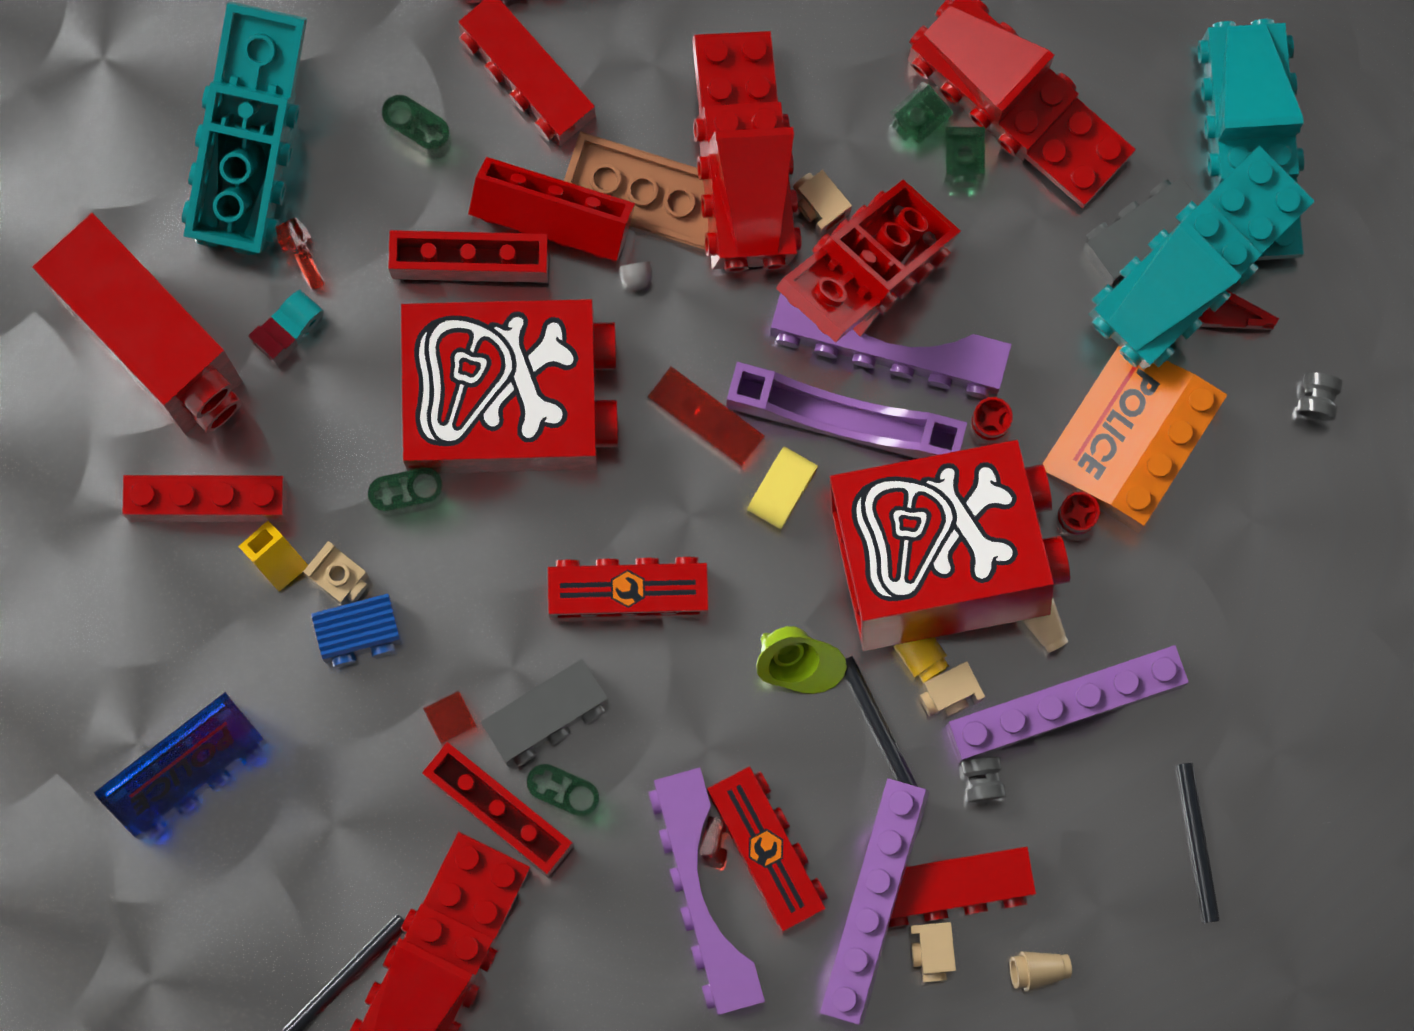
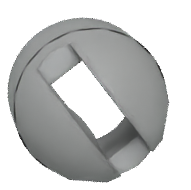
M651 262L620 266L621 278L624 284L632 290L646 288L652 277Z

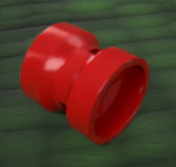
M988 397L981 400L971 418V429L974 435L987 443L1001 440L1007 434L1013 420L1009 404L997 397Z
M1074 492L1068 495L1057 512V523L1061 530L1067 535L1074 537L1089 533L1100 515L1097 500L1085 492Z

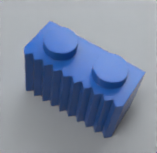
M389 594L311 613L322 660L325 663L332 662L334 668L357 662L356 655L371 652L372 657H380L394 653V645L402 644Z

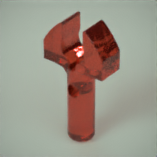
M296 217L276 227L277 238L283 252L289 250L293 252L312 290L322 288L325 285V281L306 245L308 239L311 238L307 228Z

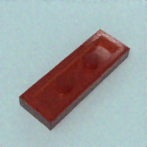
M670 366L647 396L650 402L740 469H742L765 439V435L672 366Z

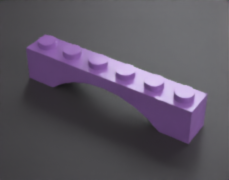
M781 293L770 330V336L777 337L776 342L787 347L798 348L799 344L814 347V352L824 357L836 358L837 354L853 358L852 363L861 367L875 368V364L891 368L890 373L909 379L913 378V374L929 378V384L939 388L950 389L951 384L967 388L966 393L968 395L981 399H986L989 395L997 396L1012 345L972 334L956 342L943 345L908 347L890 344L868 336L865 333L860 337L854 330L849 331L839 341L834 342L828 335L822 333L816 324L805 314L792 306Z
M740 362L736 363L726 403L727 409L917 459L960 451L967 422L930 412L893 408L845 397L804 384L775 371Z
M1176 645L949 721L945 727L958 764L963 761L987 755L1051 730L1181 689L1189 681Z
M696 768L654 780L655 790L648 793L654 815L662 813L666 829L659 830L665 854L673 852L677 867L669 869L675 892L683 891L687 906L680 908L686 931L694 930L698 945L691 947L696 969L701 970L705 968L709 984L701 986L707 1009L716 1008L717 1015L719 1016L762 1004L765 1000L754 962L740 953L723 936L710 916L701 893L697 871L698 846L704 823L711 809L701 769Z
M887 778L820 1010L821 1014L858 1025L864 1023L896 898L930 793L927 789Z

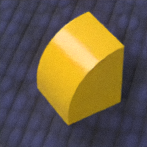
M268 520L238 546L279 592L308 566L291 544Z

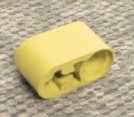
M784 446L752 498L747 511L782 530L816 473L818 465Z

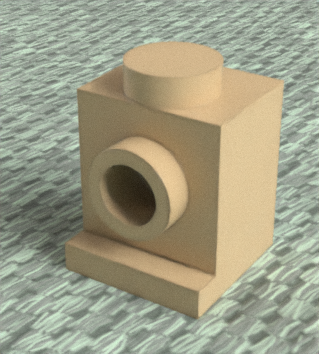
M823 169L815 176L811 173L804 175L793 185L799 200L798 209L809 222L813 220L817 222L815 233L819 238L850 215L852 205Z
M329 541L303 571L308 579L341 605H345L349 600L352 603L356 602L368 587V584L364 582L368 578L366 571ZM336 568L345 570V577L341 581H333L331 579V573Z
M967 661L924 682L922 688L925 693L919 695L929 716L945 711L948 717L969 707L968 699L972 698L974 704H977L985 698Z
M951 922L910 926L908 928L909 936L917 935L918 940L916 943H911L913 967H920L923 983L946 981L947 973L956 971Z

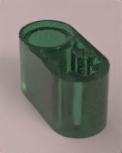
M394 95L384 102L382 117L386 130L390 135L429 159H440L450 151L452 140L449 127L441 117L405 95ZM398 110H406L411 113L409 120L403 124L393 123L390 118ZM420 122H421L422 130L418 129ZM424 132L431 136L439 132L441 140L432 139L430 143H427Z
M419 468L376 478L368 488V499L373 509L383 517H394L435 508L442 502L445 495V488L440 475L430 468ZM426 479L434 481L437 484V488L432 496L423 498L415 493L416 486L420 481ZM402 484H407L411 501L406 502L404 494H400L404 493ZM386 488H390L392 494H399L391 497L392 503L389 505H385L382 499H377L383 496V490Z
M540 764L535 766L527 776V788L530 795L536 801L574 818L588 819L595 815L600 807L599 792L591 782L549 764ZM547 774H551L552 783L561 788H564L565 780L571 782L564 792L563 803L556 801L560 795L559 792L552 789H546L544 794L539 793V786L535 782L537 777L544 779ZM585 789L592 793L593 803L586 810H577L570 803L571 796L575 791Z

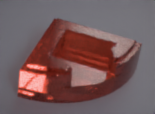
M712 816L708 817L699 855L710 867L723 869L725 867L727 849L721 848L722 833L727 832L722 818Z

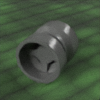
M1318 372L1305 373L1302 382L1305 396L1298 401L1296 412L1310 419L1321 421L1335 420L1338 407L1335 405L1334 400L1341 393L1342 379Z
M985 757L961 762L963 775L968 779V787L965 790L967 802L988 801L1006 797L1005 785L1000 782L999 772L1002 770L1001 757Z

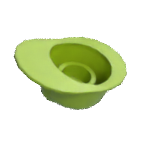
M785 626L776 629L772 633L762 634V648L756 663L757 675L763 682L801 693L815 694L835 687L844 677L847 666L842 652L829 643L812 639L803 629L795 626Z

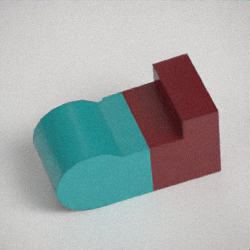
M297 290L284 301L280 308L262 326L258 325L248 335V338L262 354L278 367L309 335L311 329L322 318L324 310L302 290Z

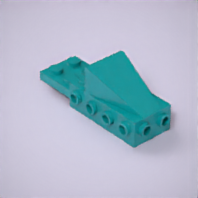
M231 1L227 3L214 80L210 82V86L207 85L205 87L202 97V108L205 109L203 124H199L195 137V147H199L197 160L192 163L189 172L188 184L192 185L190 200H186L182 212V223H185L183 236L195 239L197 244L209 247H218L220 244L233 247V251L240 254L256 255L267 248L269 242L274 243L276 241L279 220L274 219L276 204H282L286 191V182L281 181L283 166L288 167L293 152L292 143L298 130L297 123L300 106L295 105L296 93H294L307 18Z
M1258 19L1252 21L1251 25L1236 26L1234 21L1214 23L1212 27L1207 28L1203 39L1199 40L1197 45L1199 64H1204L1205 78H1201L1202 101H1207L1208 115L1204 117L1205 138L1210 139L1211 153H1208L1207 168L1209 177H1214V188L1259 145L1297 182L1299 171H1304L1303 148H1297L1296 135L1300 133L1304 120L1295 97L1298 89L1297 76L1295 72L1290 73L1289 58L1294 56L1293 36L1287 35L1286 23H1274L1273 19ZM1301 217L1284 231L1257 260L1301 258L1304 255Z
M1259 145L1198 206L1191 201L1175 217L1180 223L1170 233L1165 228L1162 229L1147 244L1152 251L1142 261L1135 256L1119 272L1124 279L1114 289L1107 284L1092 299L1096 306L1088 313L1093 319L1091 324L1106 339L1111 337L1121 347L1119 350L1120 354L1132 366L1137 367L1139 365L1144 370L1154 363L1157 367H1160L1175 352L1170 345L1180 335L1187 340L1203 324L1199 317L1208 308L1215 312L1231 296L1226 290L1237 281L1243 284L1259 269L1254 262L1315 200Z

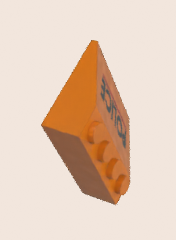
M1118 346L1048 454L1043 465L1047 476L1072 492L1089 493L1097 500L1102 511L1139 533L1228 394L1196 374L1167 360L1160 367H1157L1154 363L1144 370L1139 365L1134 367L1120 354L1119 350L1121 347Z

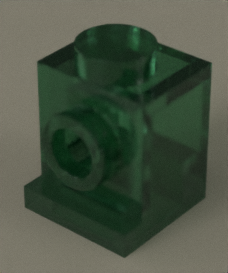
M922 81L911 94L889 112L895 119L890 126L904 142L911 138L915 143L920 144L954 113L928 83ZM915 107H919L922 110V117L919 121L913 122L909 116L910 111Z
M946 127L943 137L944 182H953V186L958 188H970L976 186L977 182H983L985 177V127ZM971 152L973 158L969 161H963L959 158L958 153Z

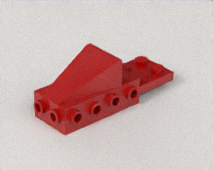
M946 0L935 13L938 19L929 28L923 25L910 39L909 43L912 47L908 61L911 67L922 78L930 79L938 86L941 94L949 102L962 107L976 126L982 130L987 129L998 139L999 145L1012 156L1016 155L1022 161L1027 159L1083 209L1135 153L1136 148L1078 99L1077 87L1067 75L1061 72L1057 75L1050 69L1055 56L1050 50L1019 37L1016 31L1007 23L1001 22L999 24L989 15L988 7L981 0Z
M771 31L694 35L692 44L699 116L694 119L693 131L695 142H700L701 156H698L697 172L699 180L704 182L705 192L701 196V212L703 218H708L709 232L705 233L706 255L711 256L712 269H725L726 272H741L747 270L748 267L762 266L765 270L785 268L796 256L797 251L801 250L802 239L800 228L794 227L793 213H796L798 208L797 193L795 189H790L789 175H792L794 171L792 155L794 128L790 127L788 114H782V104L778 102Z
M903 179L886 193L883 190L880 191L868 206L865 204L861 206L849 221L847 219L843 220L831 236L828 233L824 235L812 249L814 254L787 274L776 289L786 297L792 306L798 308L816 324L822 333L828 335L834 342L839 341L851 330H854L861 337L880 313L882 315L887 313L898 298L902 300L914 288L916 283L920 285L934 268L938 270L952 254L948 247L961 230ZM929 232H932L935 235L936 240H934L930 236Z
M458 831L423 903L420 904L418 910L411 908L401 927V930L406 932L404 939L399 938L396 945L393 944L383 963V967L387 968L388 971L381 984L376 981L373 983L364 1002L370 1006L364 1019L356 1018L350 1031H460L462 1023L457 1022L463 1007L470 1009L480 990V987L475 985L482 970L486 972L490 970L498 954V950L493 948L496 938L531 867Z

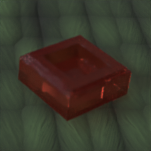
M459 690L423 708L441 745L477 728Z

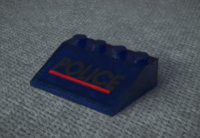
M224 692L96 790L94 794L134 838L141 841L146 837L150 841L168 828L166 821L177 812L183 816L194 809L200 803L198 796L208 788L216 791L225 785L233 777L229 772L243 763L246 767L259 759L264 754L262 747L268 742L241 706Z

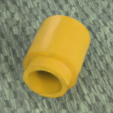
M935 637L894 646V649L913 677H919L923 684L950 667L945 660L947 654Z

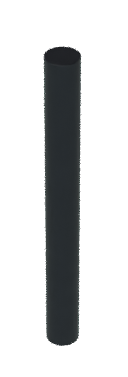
M854 657L846 658L847 668L844 675L897 781L918 787Z
M1193 763L1179 764L1177 767L1204 923L1218 922L1220 918Z
M397 913L283 1030L304 1031L402 932L401 927L404 919Z

